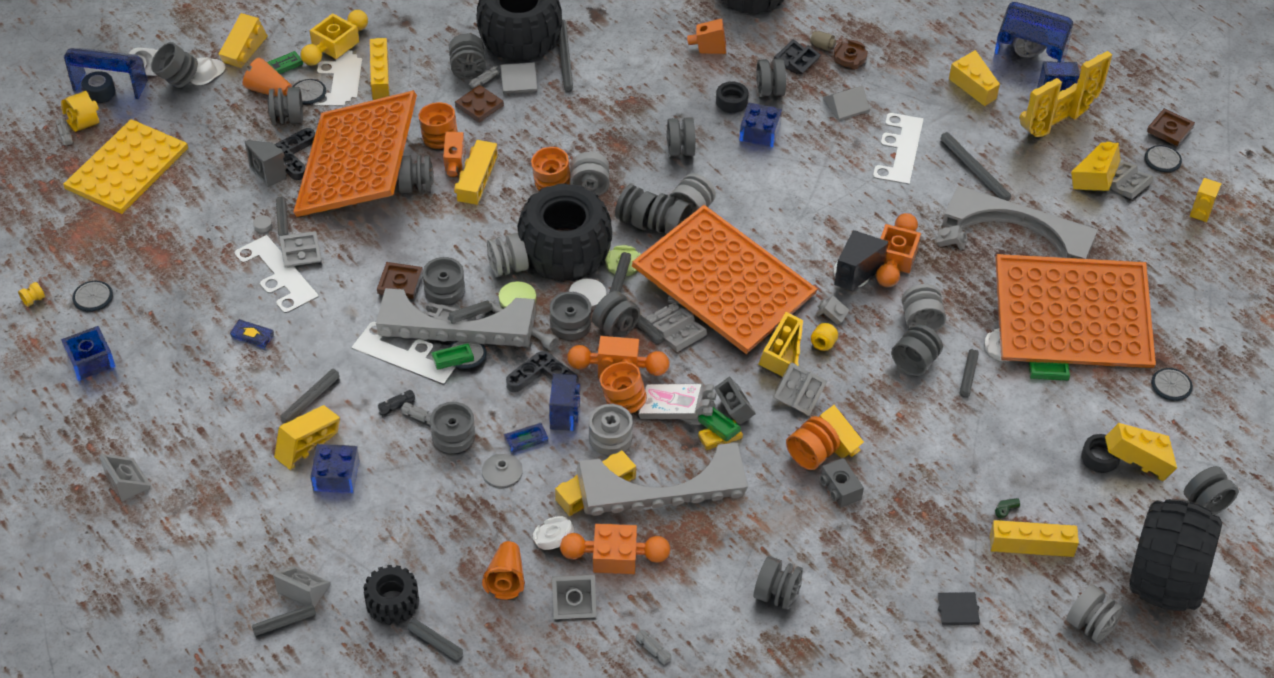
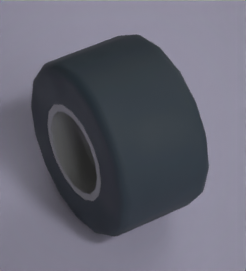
M95 71L82 79L83 91H87L90 99L96 101V103L107 102L115 95L116 90L112 76L107 72Z

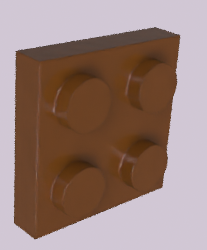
M478 85L455 101V107L479 123L504 106L502 99L481 85Z
M1163 108L1148 126L1147 132L1179 146L1194 128L1195 122Z
M386 262L377 286V294L384 295L385 288L401 289L405 291L408 299H414L422 277L423 267Z

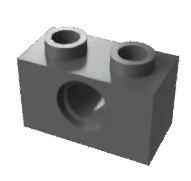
M730 376L714 387L729 415L739 425L756 414L740 386Z
M844 458L822 466L821 483L828 488L832 500L836 501L840 508L862 500L864 487Z

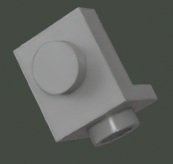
M960 225L939 229L937 238L939 247L957 244L960 250L965 249L967 234L963 232Z
M831 296L827 300L824 298L817 307L819 309L815 315L819 317L824 313L836 325H839L844 320L849 309L834 296Z

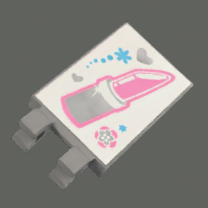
M702 383L646 384V403L639 410L638 415L640 419H697L698 414L712 416L713 407H709L710 400H716L717 393L713 392V384H707L704 387Z

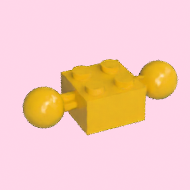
M353 10L349 13L347 21L333 13L309 30L312 44L302 48L300 53L301 60L309 66L317 65L322 59V52L335 59L339 58L359 43L358 31L367 27V14L362 10Z

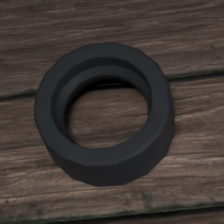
M729 81L718 86L716 90V104L721 110L737 113L747 107L749 92L745 85ZM728 94H735L740 96L741 98L737 100H729L724 98L723 96Z
M1106 434L1090 436L1085 441L1082 449L1081 458L1084 464L1095 472H1111L1116 469L1120 462V458L1114 455L1113 458L1104 460L1095 457L1091 453L1090 449L1094 447H1102L1108 450L1105 439Z

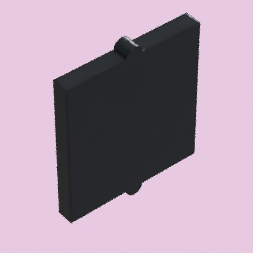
M975 592L938 593V611L941 614L942 625L980 624L978 613L980 607L977 605Z

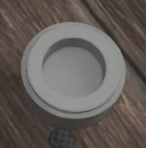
M265 215L256 217L253 221L255 231L259 233L270 231L272 228L271 218Z

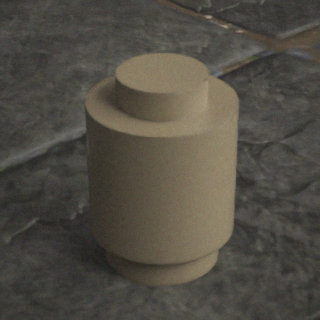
M814 31L811 35L810 43L814 47L830 51L834 49L836 39L834 35L822 31Z

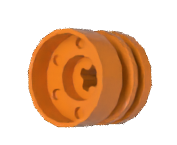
M435 102L424 106L420 110L418 116L424 144L430 148H444L445 133L458 132L455 109L447 103Z
M545 147L533 155L531 160L535 187L539 191L544 187L557 184L570 185L569 159L564 150L558 147Z
M618 362L610 365L601 373L600 383L607 404L620 405L631 414L641 409L646 403L647 394L639 368L635 364Z
M812 416L786 439V446L791 457L800 466L808 470H815L840 447V439L830 423L823 418Z

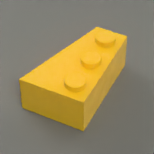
M240 13L219 52L223 63L242 68L264 42L268 35L259 18Z
M976 50L951 64L949 80L984 106L997 99L1000 83Z
M1101 142L1071 171L1073 189L1109 191L1121 161L1119 143Z
M788 312L784 314L766 345L758 365L782 377L790 362L799 366L798 360L803 327L802 319Z
M323 405L282 424L278 429L274 458L289 470H292L295 467L294 463L301 457L307 458L309 456L308 452L315 446H322L338 433L340 417Z
M1118 423L1105 436L1110 454L1129 464L1132 462L1142 467V471L1146 473L1148 471L1158 475V479L1161 481H1165L1177 469L1168 435Z

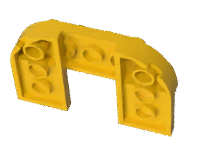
M1106 51L1084 62L1081 66L1078 83L1073 84L1066 90L1060 91L1062 81L1058 78L1047 82L1038 89H1034L1030 94L1027 111L1022 112L1019 116L1021 126L1035 137H1043L1050 134L1052 125L1068 116L1074 120L1081 116L1101 93L1113 54Z

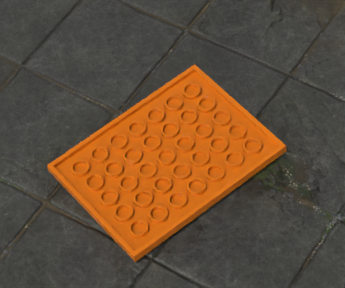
M414 90L321 113L293 211L296 217L393 196L417 97Z
M705 205L701 206L632 261L633 268L745 354L749 353L777 328L786 312L793 314L814 296L818 289Z
M996 255L1001 360L1141 368L1155 367L1156 361L1146 262Z

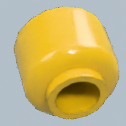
M829 323L819 324L811 334L812 345L820 351L830 350L838 339L837 329Z

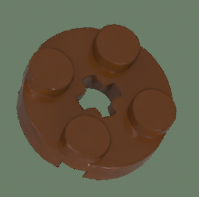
M848 40V43H843L842 41L835 46L834 62L855 70L866 62L868 51L865 50V46L861 42Z

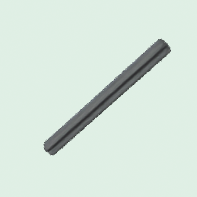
M563 19L558 36L563 84L565 91H572L573 80L566 21Z
M949 132L941 135V140L1000 199L1006 201L1011 199V194Z

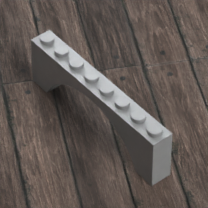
M959 185L944 213L942 224L944 227L960 225L961 229L977 223L991 221L1018 224L1034 230L1048 239L1059 251L1062 258L1077 259L1088 258L1098 231L1095 228Z
M385 288L376 327L378 335L384 337L529 347L536 315L535 299L515 298L507 307L489 317L474 321L451 323V321L439 320L419 311L409 301L404 290Z
M738 443L718 445L711 462L704 471L685 483L671 487L654 488L633 484L610 471L600 459L579 461L576 469L585 515L592 514L593 516L611 511L612 513H620L627 509L638 511L644 507L651 506L652 508H660L668 504L678 506L684 502L700 503L708 499L718 501L724 497L735 499L742 497L748 488Z

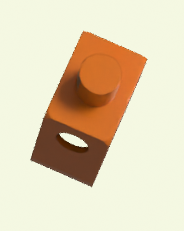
M722 19L698 24L696 26V34L687 35L688 45L698 44L701 54H727Z
M446 132L443 155L444 166L447 175L455 177L464 168L466 154L464 133Z

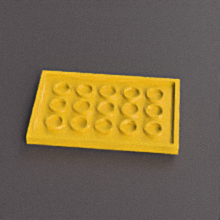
M131 119L63 183L64 188L123 214L188 149V144Z

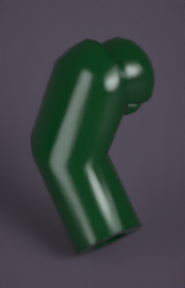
M1019 498L1001 500L995 509L996 516L1004 519L1010 509L1020 508Z

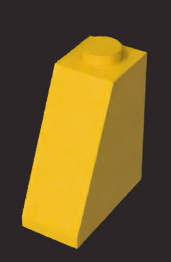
M835 405L819 416L830 423L839 436L840 447L835 451L841 458H845L848 455L853 457L860 451L859 446L864 441Z

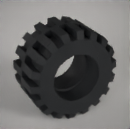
M387 565V568L382 566L378 568L379 571L376 572L374 570L371 572V577L368 576L366 578V583L363 586L366 609L371 614V617L373 619L377 618V621L381 623L386 621V624H391L394 621L397 624L400 623L401 619L404 621L409 619L408 615L412 616L415 613L419 601L417 581L413 573H409L407 568L402 570L399 565H396V567ZM389 591L401 592V594L393 598L382 597L383 594Z

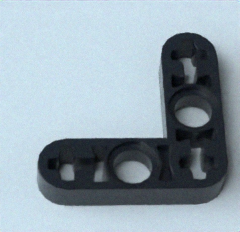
M311 128L302 129L275 144L277 148L282 149L284 162L292 160L291 163H285L287 168L285 172L294 180H302L306 167L294 154L313 144L315 131ZM297 143L295 146H290L289 144Z
M545 351L536 353L506 377V387L511 392L522 390L541 374L547 376L567 392H573L579 387L577 374ZM526 369H532L534 371L532 374L524 373ZM554 369H559L562 372L559 374H554L551 371Z

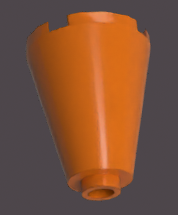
M256 58L250 64L252 66L251 70H246L243 86L248 90L269 95V89L274 88L276 96H278V88H282L283 94L286 96L288 87H292V85L264 59Z
M505 541L500 544L482 578L484 590L488 594L489 592L495 594V598L513 599L524 590L525 580L520 548L511 541Z

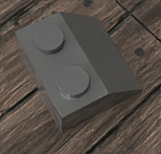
M245 141L249 167L267 187L286 179L285 170L287 168L283 161L284 153L281 148H277L272 142Z

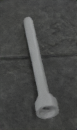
M489 301V303H492L491 311L494 313L503 309ZM533 327L532 336L541 340L543 347L546 349L554 350L558 345L559 338L553 334H544Z

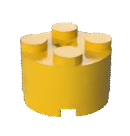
M87 91L61 100L63 115L67 114L68 119L66 122L73 131H80L99 124L96 112L99 110L96 101L90 99Z

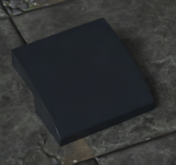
M792 39L773 59L782 58L785 69L802 75L820 58L821 54L809 45L804 48L796 40Z

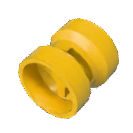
M37 282L30 284L27 289L23 288L18 291L22 302L27 307L33 305L34 301H40L45 298V294Z

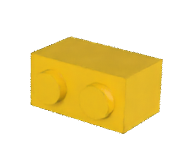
M1207 178L1203 179L1189 217L1204 222L1208 221L1222 183Z

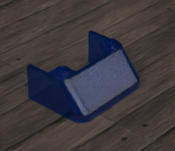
M1011 2L1006 9L997 36L995 54H998L1002 44L1013 43L1015 37L1047 46V55L1058 60L1055 72L1059 73L1067 55L1073 21L1064 15L1019 2Z
M70 48L64 55L73 91H77L86 73L84 67L129 73L135 99L140 98L148 81L143 60L135 54L89 48Z

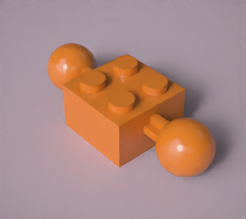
M910 213L899 215L895 220V226L888 224L884 226L880 239L888 241L885 264L880 266L876 273V279L883 287L895 286L900 279L899 271L910 274L921 233L916 232L918 221Z
M600 336L598 353H591L584 345H575L567 354L569 365L577 370L585 369L590 364H598V379H600L601 373L607 367L618 362H630L638 368H646L654 376L665 374L670 365L667 355L660 351L651 352L647 357H639V339Z
M595 524L594 541H585L580 534L569 533L562 538L560 551L564 557L571 560L582 557L584 553H593V573L635 574L636 555H645L649 561L660 563L668 558L670 544L661 536H653L645 543H637V525Z

